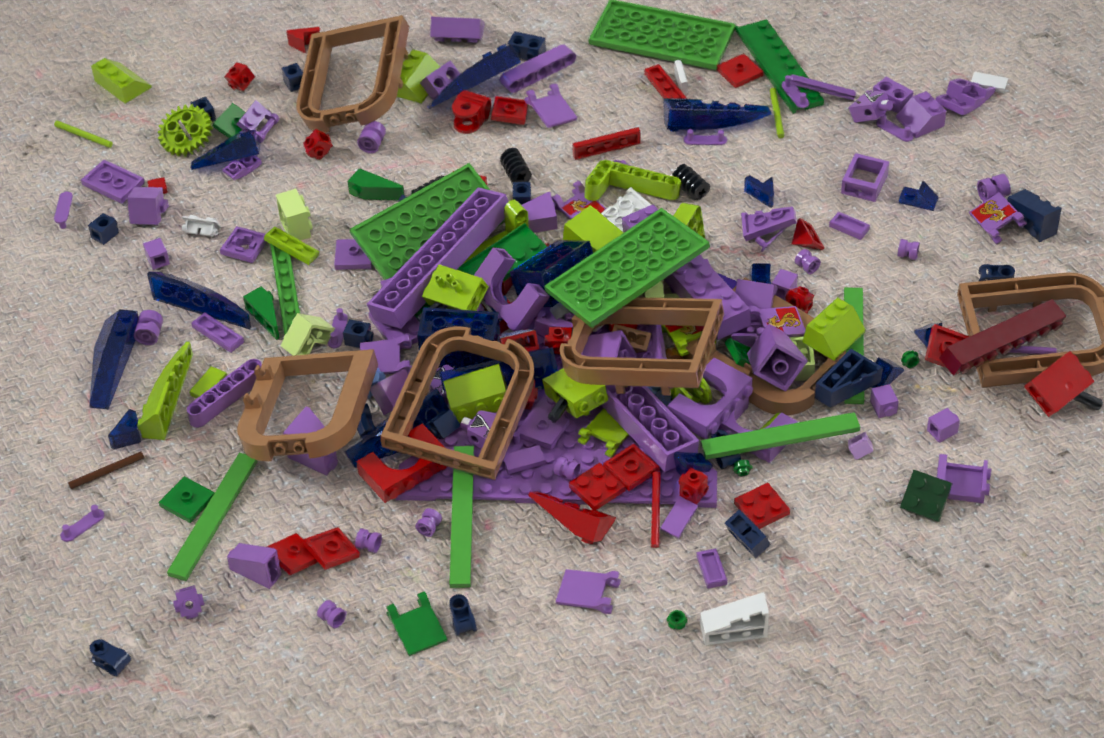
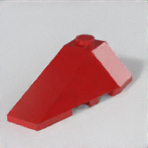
M539 491L529 492L528 495L574 535L581 537V541L588 544L602 541L616 520V517L598 510H582L580 505L576 503L565 502L563 504L561 498Z

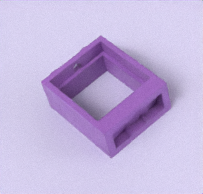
M855 153L843 177L841 194L876 202L888 176L889 161ZM855 169L879 174L875 183L851 178Z

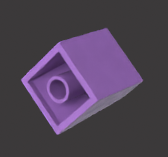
M771 324L767 325L747 353L753 374L785 392L808 362L787 334Z
M622 330L589 336L581 354L589 357H638Z
M306 406L283 434L310 433L318 431L325 426L312 410ZM336 451L311 459L308 454L287 455L289 459L326 476L331 470L336 468L338 463Z

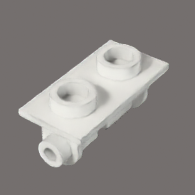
M189 215V217L182 216L186 222L182 225V231L187 234L198 235V231L201 229L200 235L214 237V235H218V229H221V226L214 218L207 217L202 219L195 215Z

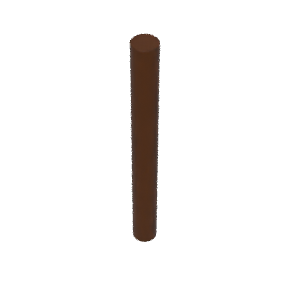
M142 451L74 479L68 482L70 489L76 488L142 460L144 455Z

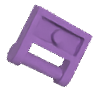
M255 100L236 125L257 142L262 143L266 138L265 135L274 124L278 123L280 118ZM262 119H267L268 121L264 127L257 131L256 127Z

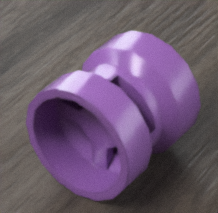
M901 239L897 256H907L912 260H916L920 242L914 241L911 243Z
M807 249L800 251L795 258V264L803 267L807 274L816 272L821 264L820 259L812 256V253Z
M560 456L555 464L554 474L559 477L566 476L567 480L572 481L578 477L581 464L576 461L570 462L568 458Z
M427 508L423 512L422 518L416 523L415 528L420 534L431 537L436 531V526H439L442 521V516L438 511Z
M361 528L355 539V547L359 549L366 548L369 552L377 553L382 542V534L377 532L370 533L367 529Z
M331 600L323 602L317 611V616L323 621H327L328 625L332 628H338L342 625L347 615L346 611L340 607L337 608L336 604Z

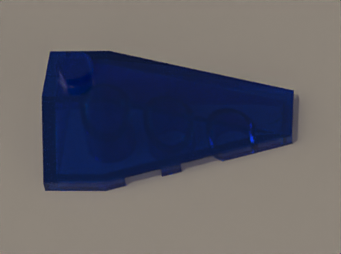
M255 129L241 130L240 133L193 160L190 166L191 170L258 155L260 153L261 141Z

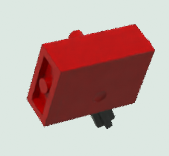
M1071 351L1062 355L1024 385L1048 417L1059 411L1072 399L1095 410H1100L1103 405L1102 399L1084 392L1095 381L1092 379L1090 372L1084 369L1078 357L1072 354Z

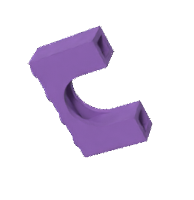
M493 247L474 274V276L483 278L489 286L483 297L485 303L496 311L498 317L508 323L507 326L512 331L527 329L550 296L539 284L527 283L517 299L511 304L507 303L502 295V281L515 260L505 249Z
M713 358L707 364L703 378L709 386L720 391L725 396L720 402L713 405H702L679 393L668 405V409L690 431L704 439H708L711 434H715L722 422H726L730 414L737 410L746 397L748 398L753 391L751 377L716 358Z
M746 397L740 407L730 414L726 422H722L718 430H724L728 435L754 431L745 429L736 422L748 408L749 397ZM781 412L766 428L798 423V421ZM786 445L751 451V453L759 459L770 463Z

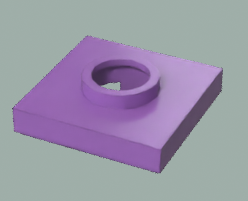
M236 226L221 247L220 254L253 263L267 243L264 240L265 234ZM249 245V249L244 250V247L241 246Z

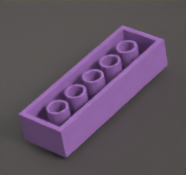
M605 385L608 401L601 406L664 472L697 458L699 440L647 386L625 387V394H617L615 385Z

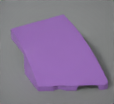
M958 78L949 81L946 94L936 96L935 100L941 106L963 116L985 103L994 94L996 88H982L979 83Z

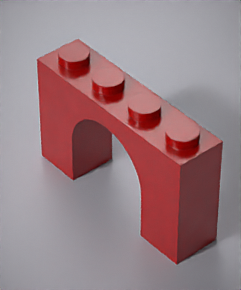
M423 424L413 428L408 434L410 438L444 447ZM374 452L356 461L358 474L384 503L395 499L398 495L412 489L415 485L448 467L419 458L418 462L410 468L402 470L387 467Z

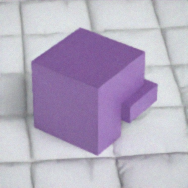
M134 187L127 197L130 224L158 225L161 221V213H165L168 208V200L163 199V188Z
M405 368L370 388L383 415L390 413L394 408L408 377Z

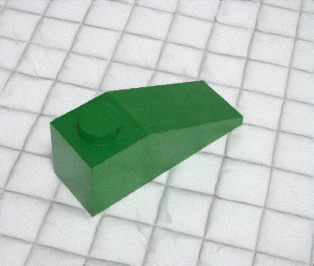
M360 168L347 181L349 194L363 200L399 201L401 195L404 194L403 185Z
M260 286L243 296L245 309L277 340L280 337L273 305L274 297L270 291H266Z

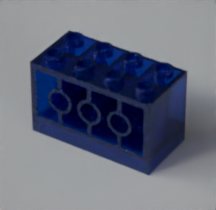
M557 240L511 270L509 273L517 297L527 283L539 284L545 291V285L593 254L590 241ZM549 295L550 297L543 307H553L559 302Z
M423 307L417 334L419 350L425 340L433 333L455 326L471 328V335L480 336L483 339L500 342L499 312ZM454 351L444 356L438 368L449 365L454 369L480 370L498 364V360L466 351Z

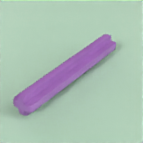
M794 74L791 75L789 80L791 85L849 100H854L856 96L855 90Z

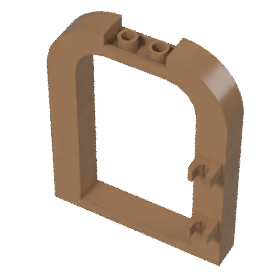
M403 15L311 35L296 103L298 114L310 130L314 131L317 129L322 132H330L332 126L359 122L361 126L366 125L383 116L392 107L397 97L398 87L402 89L403 81L400 77L403 60L408 59L406 43L409 25ZM384 37L372 94L366 100L357 104L319 110L332 48Z
M1068 272L959 283L957 297L968 336L980 332L974 308L988 307V312H994L997 310V306L1032 303V307H1036L1042 301H1049L1051 299H1077L1083 301L1090 307L1102 344L1094 349L1071 352L1078 357L1080 364L1090 372L1091 376L1104 372V287L1094 279L1079 273ZM1067 352L994 359L990 362L987 360L977 367L981 387L1028 383Z
M774 295L772 308L793 306ZM797 308L806 330V326L814 318ZM700 338L687 342L688 346L686 349L689 354L682 356L683 359L693 360ZM715 343L708 363L713 358H716L751 377L753 387L752 394L749 396L751 404L771 414L782 412L785 415H794L804 412L814 405L816 383L846 354V351L835 361L825 356L826 362L803 385L786 392L753 374L752 367L748 363L741 367L735 361L718 352Z
M637 297L593 328L574 315L571 319L573 324L572 337L568 340L567 344L561 343L560 355L564 371L568 377L579 383L615 385L617 394H625V387L628 386L661 387L662 395L671 396L670 389L674 387L699 388L724 317L722 299ZM605 324L704 326L693 360L589 357L581 355L591 332Z
M448 327L433 333L422 344L381 434L382 447L495 480L533 389L534 365L530 354L523 346L510 339H507L504 345L498 341H490L480 336L471 335V328ZM466 351L502 361L510 365L514 370L479 457L408 437L424 398L430 390V385L440 362L450 352Z
M374 349L264 358L261 368L257 365L254 370L256 381L250 396L248 393L244 395L245 408L237 426V433L245 454L259 461H272L273 456L308 454L311 459L331 454L344 447L357 431L378 367ZM348 371L333 417L328 425L310 433L264 435L286 376Z

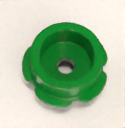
M913 350L906 351L901 358L902 365L907 368L917 366L920 361L918 353Z
M739 460L734 463L733 472L741 477L747 476L753 467L750 465L749 460Z
M674 610L667 617L668 626L671 629H683L686 626L687 617L682 611Z

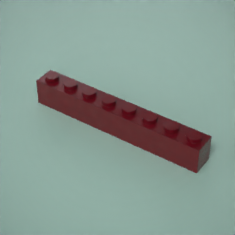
M1051 299L948 346L939 359L953 376L959 373L965 374L974 366L977 368L987 360L990 362L1000 354L1005 355L1013 348H1020L1025 342L1031 343L1038 336L1044 337L1051 330L1057 331L1062 327L1066 314Z

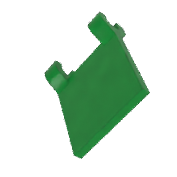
M425 591L417 594V602L420 607L404 614H398L394 603L386 606L387 616L393 623L408 656L448 641Z

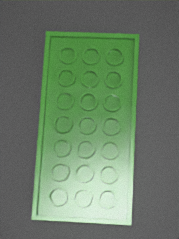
M609 0L589 37V44L673 62L681 60L683 64L717 70V65H719L733 36L736 24L619 0Z
M468 163L352 227L349 232L382 278L386 280L392 278L478 187L490 189L472 165ZM505 219L498 226L504 224Z
M660 208L545 285V291L593 328L709 249L710 244L709 241L663 208Z

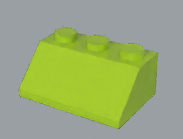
M412 49L408 59L403 61L400 76L403 86L402 89L398 87L397 97L422 104L429 95L420 82L440 68V66L428 53Z
M103 58L91 65L94 81L124 104L152 88L148 82L120 62Z
M837 297L806 326L802 342L835 361L865 333V328L854 307Z
M499 364L443 381L450 409L459 423H461L464 417L474 419L478 411L481 410L492 413L498 412L508 388Z

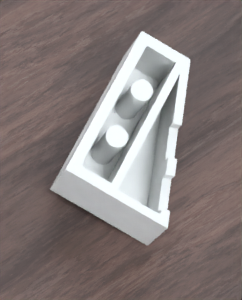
M764 592L701 612L700 626L704 645L767 638L769 611Z

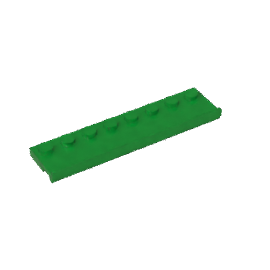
M765 19L740 27L735 26L736 33L774 88H776L792 114L796 113V110L802 109L783 90L782 83L785 81L786 75L791 76L794 74L805 78L809 77L769 21ZM797 86L801 93L806 94V98L809 101V106L804 108L805 110L824 105V98L818 91Z
M523 223L462 264L457 270L474 275L492 248L505 249L515 260L503 279L505 281L546 254L549 250L527 224ZM426 302L414 316L417 318L430 305ZM443 310L426 324L421 325L427 332H430L444 322L447 311Z

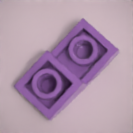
M248 152L239 161L233 159L222 171L233 180H237L254 171L262 162L254 154Z
M538 316L535 320L536 334L545 337V335H549V327H572L573 332V324L560 318L556 322H552L549 319Z
M680 496L661 526V530L679 539L687 524L690 523L698 505Z

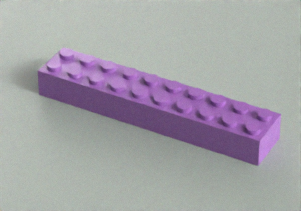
M478 187L367 303L373 320L402 329L426 303L422 297L423 291L429 284L432 274L438 265L457 270L505 219L504 207L509 202L506 194Z
M652 204L622 217L623 232H626L658 209ZM698 255L664 279L680 298L722 299L724 317L716 337L717 340L751 325L750 308L701 255Z

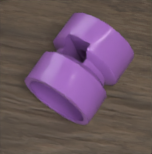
M377 121L366 124L357 140L358 147L366 153L377 152L386 134L385 127Z
M1003 173L977 182V191L983 202L998 192L1003 197L1010 195V183L1007 176Z
M144 310L140 313L134 332V338L137 342L143 345H154L157 343L163 324L161 314L154 310Z

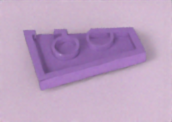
M793 206L772 209L766 213H763L762 210L749 215L747 212L741 213L743 237L746 241L797 223L796 211Z

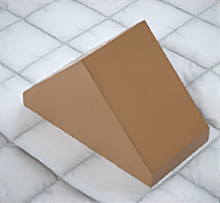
M614 324L613 331L622 330L636 353L647 352L652 333Z

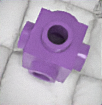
M195 585L175 590L177 600L173 601L176 613L180 612L181 617L186 616V619L199 616L198 613L202 612L201 606L205 604L202 593L197 594ZM187 601H192L191 605H186L185 603Z

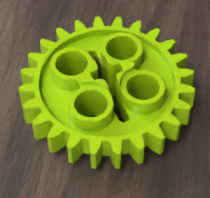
M184 104L183 109L177 106V111L171 109L172 114L166 113L167 119L161 120L164 124L159 125L161 130L157 131L161 146L166 152H170L171 155L176 153L178 157H180L181 153L186 157L187 152L193 155V150L199 152L198 147H205L203 142H209L207 136H212L210 131L213 130V127L211 126L210 116L204 109H200L199 106L194 107L193 104L189 108ZM179 120H181L182 124L185 126L186 130L192 137L191 141L179 125Z

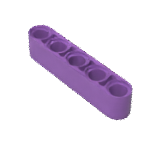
M561 44L504 72L500 77V83L511 93H515L570 66L575 62L576 54L565 44Z
M258 359L246 361L187 406L190 425L196 428L204 426L245 395V393L249 392L256 381L254 370L257 365L261 368V361Z

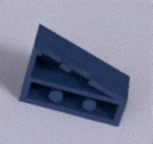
M1026 189L1008 197L1007 201L1024 216L1023 219L1027 224L1023 227L1032 237L1041 242L1057 234L1061 207L1052 206L1048 200H1040V196Z
M850 349L816 383L815 399L831 408L880 383L883 367Z

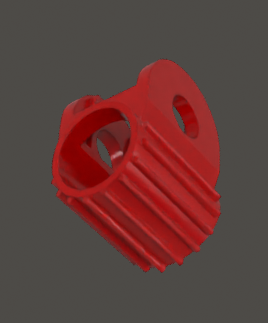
M467 90L460 92L452 104V112L455 115L453 122L455 130L464 134L476 132L483 122L488 120L492 100L489 97ZM465 121L472 122L470 125L463 124V122Z

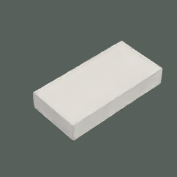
M676 60L675 77L678 88L684 95H687V78L682 61Z
M974 72L971 82L979 83L980 87L986 89L994 87L996 88L995 92L1004 93L1008 78Z

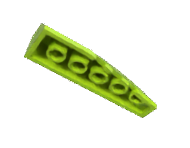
M186 341L165 366L154 384L147 403L143 405V415L138 420L137 428L144 439L165 440L193 356L190 342Z

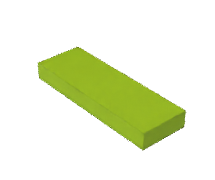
M275 226L264 235L266 242L307 265H310L319 256L320 251Z

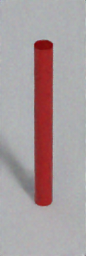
M657 471L653 472L652 548L659 547L661 473Z

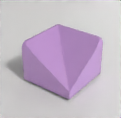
M866 432L848 440L849 450L855 459L873 452L872 442Z

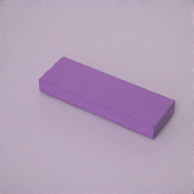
M205 312L191 323L194 329L230 353L244 343L243 337Z

